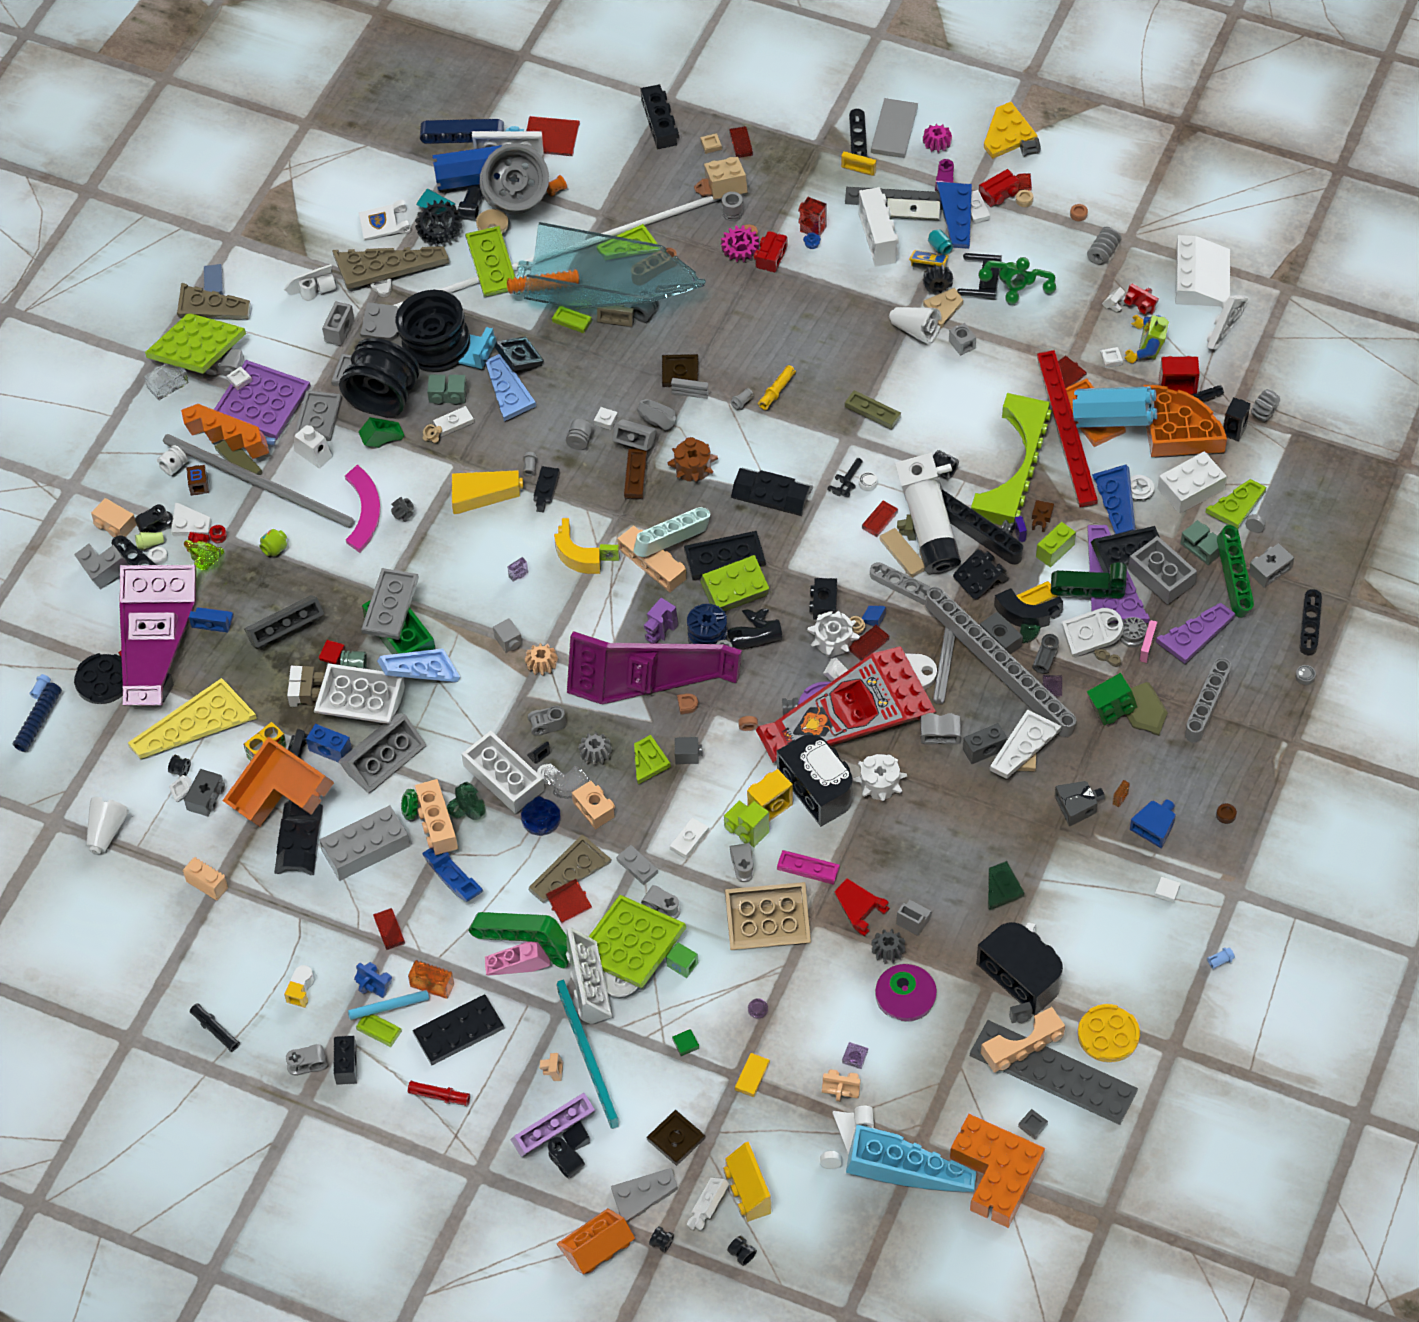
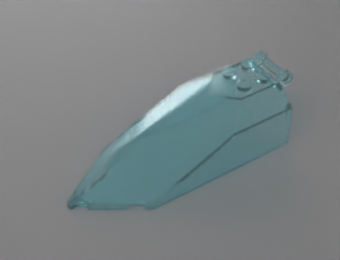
M539 222L533 262L521 260L517 266L519 269L517 279L519 277L524 278L525 271H531L526 276L524 292L518 291V293H513L517 295L524 293V299L583 309L651 303L703 287L706 280L698 278L696 272L679 258L669 255L666 252L667 249L662 245ZM576 269L579 274V284L540 277V275L551 274L552 272L557 274L558 271L562 273V271L568 272V270L572 272Z

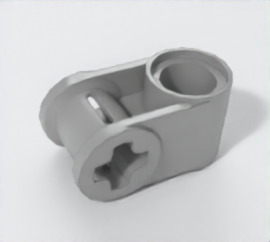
M561 706L535 710L528 714V720L532 724L531 732L535 736L561 730L567 724L565 712Z
M750 843L730 846V855L736 878L741 882L750 881L753 878V860Z
M652 885L641 900V904L674 919L680 915L678 898L656 885Z
M319 1044L293 1049L286 1054L287 1070L292 1075L317 1072L327 1067L323 1046Z

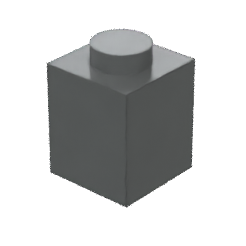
M698 737L675 738V764H699V756H702V745H698Z

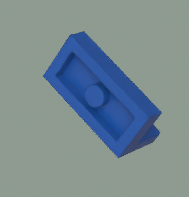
M199 607L196 608L195 612L190 611L189 615L191 628L226 633L229 632L233 618V612Z

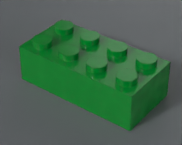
M371 600L362 605L364 618L366 617ZM410 607L399 640L378 636L391 654L436 649L434 638Z

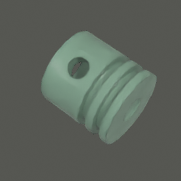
M342 651L340 665L366 669L367 653L362 651Z

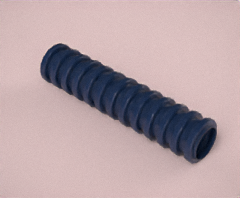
M48 682L43 692H41L35 706L30 711L24 725L12 743L17 750L22 752L29 750L35 739L34 737L37 736V732L40 731L46 720L45 718L48 717V713L51 712V708H53L57 701L56 699L59 698V694L62 692V689L57 684Z

